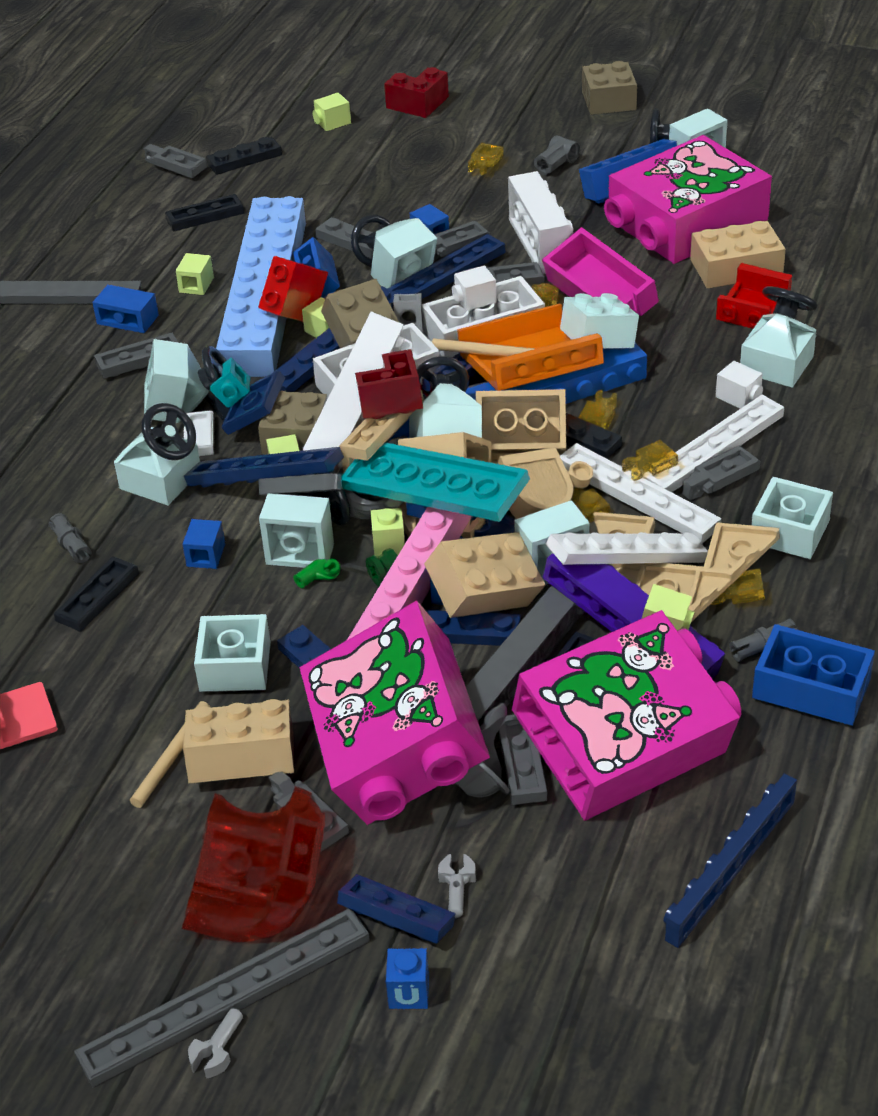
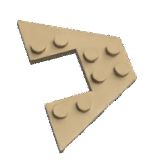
M602 512L593 513L594 523L599 534H615L616 532L623 534H638L640 532L653 534L655 529L654 517ZM716 522L704 567L670 563L610 565L632 583L637 584L648 595H650L653 584L692 596L688 610L694 611L693 621L779 540V528Z

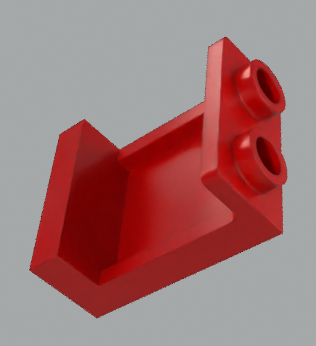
M274 256L258 306L259 309L303 321L302 309L321 297L328 272Z
M741 263L737 268L736 283L728 295H720L717 298L716 320L754 329L763 315L773 314L776 305L775 301L763 295V288L772 286L791 291L792 275Z

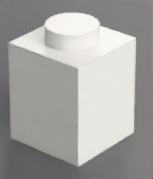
M485 265L454 274L455 285L452 286V294L455 301L460 302L466 311L497 303L496 279Z
M733 361L717 374L716 397L741 409L762 395L763 373Z

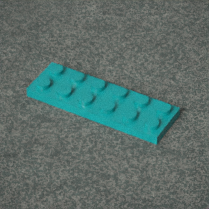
M384 443L368 461L354 459L342 475V487L350 491L500 522L529 482L530 477L526 469Z

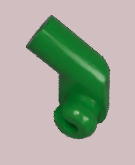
M317 559L295 574L293 579L300 588H304L314 580H332L339 575L341 565L336 559Z

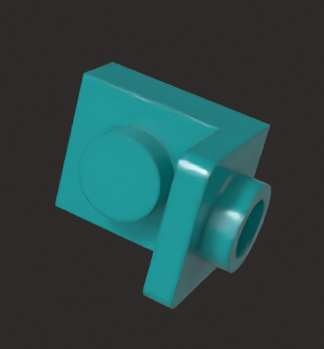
M231 357L223 363L222 377L210 385V391L229 408L250 392V376Z

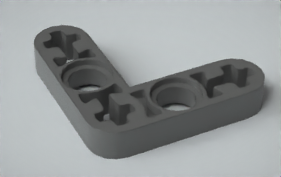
M316 474L258 480L259 495L266 496L268 493L308 496L313 492L342 490L341 474Z

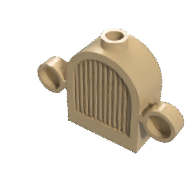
M556 447L500 456L498 461L500 465L526 469L529 473V482L509 508L516 519L570 501L573 495V487H587L593 476L592 467L582 461L572 463L569 471H567Z

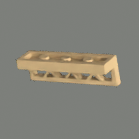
M421 390V396H422V402H423V401H424V398H423V392H422V390ZM412 413L389 414L380 419L366 418L339 445L344 456L342 459L343 471H346L354 461L353 459L368 461L401 428Z

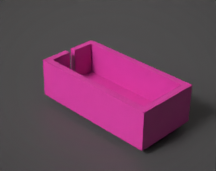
M582 227L542 259L547 280L569 297H575L579 293L588 294L592 297H601V294L604 293L614 294L640 316L659 302L655 280Z

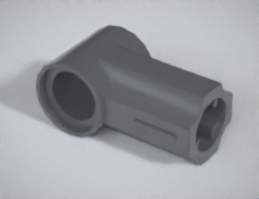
M556 135L551 139L548 149L534 159V166L540 174L547 176L564 162L574 163L580 153V144Z

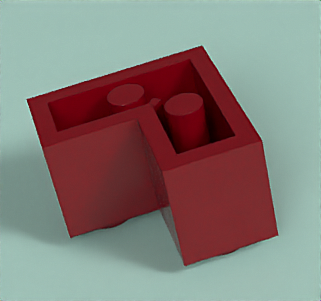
M427 67L416 78L407 76L405 73H395L384 83L387 109L427 118L449 97L448 72L438 70L435 67Z
M411 349L382 354L384 368L355 373L363 419H380L389 414H408L417 409H423L419 376Z

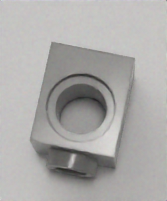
M422 293L394 294V313L399 323L403 324V326L414 323L423 333ZM409 311L414 313L416 318L412 321H406L401 315Z

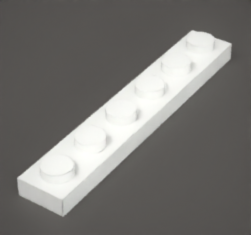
M760 395L642 474V477L673 492L684 485L683 480L690 477L695 471L696 466L739 445L741 446L784 416V407L766 396Z
M577 443L560 455L567 471H569L571 464L577 461L589 464L593 469L590 485L654 517L656 520L681 533L689 532L696 535L700 539L701 544L713 535L716 522L721 523L720 517Z
M568 532L566 534H550L546 542L547 547L563 565L700 563L705 561L708 550L700 543V539L689 532H662L661 534H647L643 532L638 534H623L620 532L615 534H599L595 532L591 534H575Z

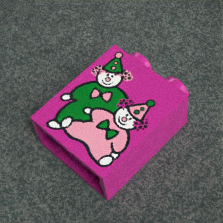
M701 135L609 175V199L605 201L604 211L612 226L622 228L640 240L646 249L656 251L675 264L691 256L692 233L701 232L705 229L726 228L730 225L750 224L755 221H768L772 176L707 136Z
M417 600L299 667L331 790L367 825L376 820H387L395 817L402 812L408 802L437 786H448L460 781L467 774L468 769L490 758L449 638Z
M662 610L520 673L512 706L513 713L584 821L726 753L741 717V705L732 687L724 681L715 683L702 666V652L694 635L685 628L676 630Z

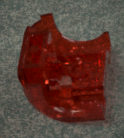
M295 786L288 802L279 810L268 813L244 811L230 804L222 795H214L206 820L202 847L181 929L230 941L247 942L270 938L288 929L303 912L315 885L325 828V813H321L319 806L311 798V792Z

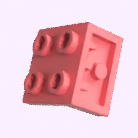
M42 682L0 694V749L58 730Z

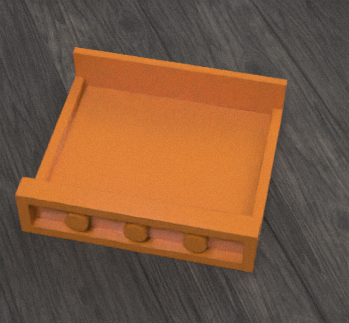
M561 304L457 329L459 341L534 348V350L506 357L460 352V355L497 391L604 364L602 337L598 333L570 339L560 330L562 318Z

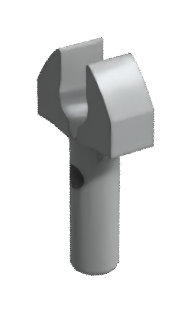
M451 854L447 855L438 866L439 882L449 884L448 910L456 913L455 918L463 915L464 885L468 882H476V865L466 854H464L463 858L464 867L459 870L458 874H455V871L452 869Z
M232 1008L228 1011L210 1040L204 1042L197 1039L193 1040L188 1048L193 1073L200 1065L201 1060L211 1056V1054H213V1057L204 1068L206 1078L214 1077L226 1070L231 1061L229 1053L224 1051L223 1048L243 1019V1015L239 1010Z

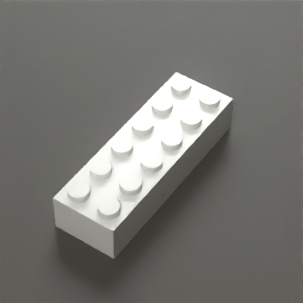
M370 312L303 450L339 447L365 420L362 416L355 373L384 368L382 354L401 351L405 338L401 336L403 324ZM342 460L335 466V470L331 472L332 474H338L339 470L343 467Z

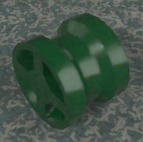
M391 548L382 551V554L378 557L373 555L366 558L367 571L377 586L381 585L398 556Z

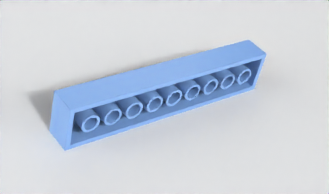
M291 196L284 198L259 197L252 200L216 347L226 360L232 357L250 377H266L275 372L277 368L287 317L261 310L258 306L273 257L278 256L295 262L293 251L302 245L306 226L303 198Z

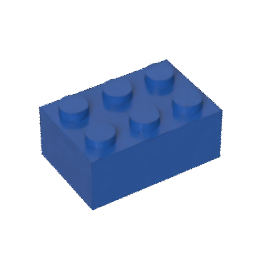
M775 624L755 668L752 698L853 726L871 679L875 650Z

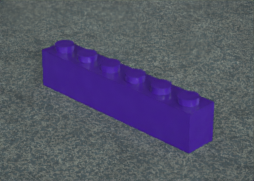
M554 553L547 557L543 579L611 632L642 619L649 595L637 584L632 583L620 574L612 565H563ZM690 625L689 631L696 638L702 652V666L713 679L719 673L725 653L715 643L708 641Z

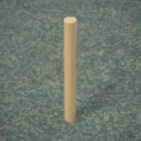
M435 338L432 340L435 347L441 351L499 357L534 350V348Z
M200 701L199 704L196 706V708L200 706L210 707V705L204 701ZM185 723L130 798L133 806L141 808L182 751Z

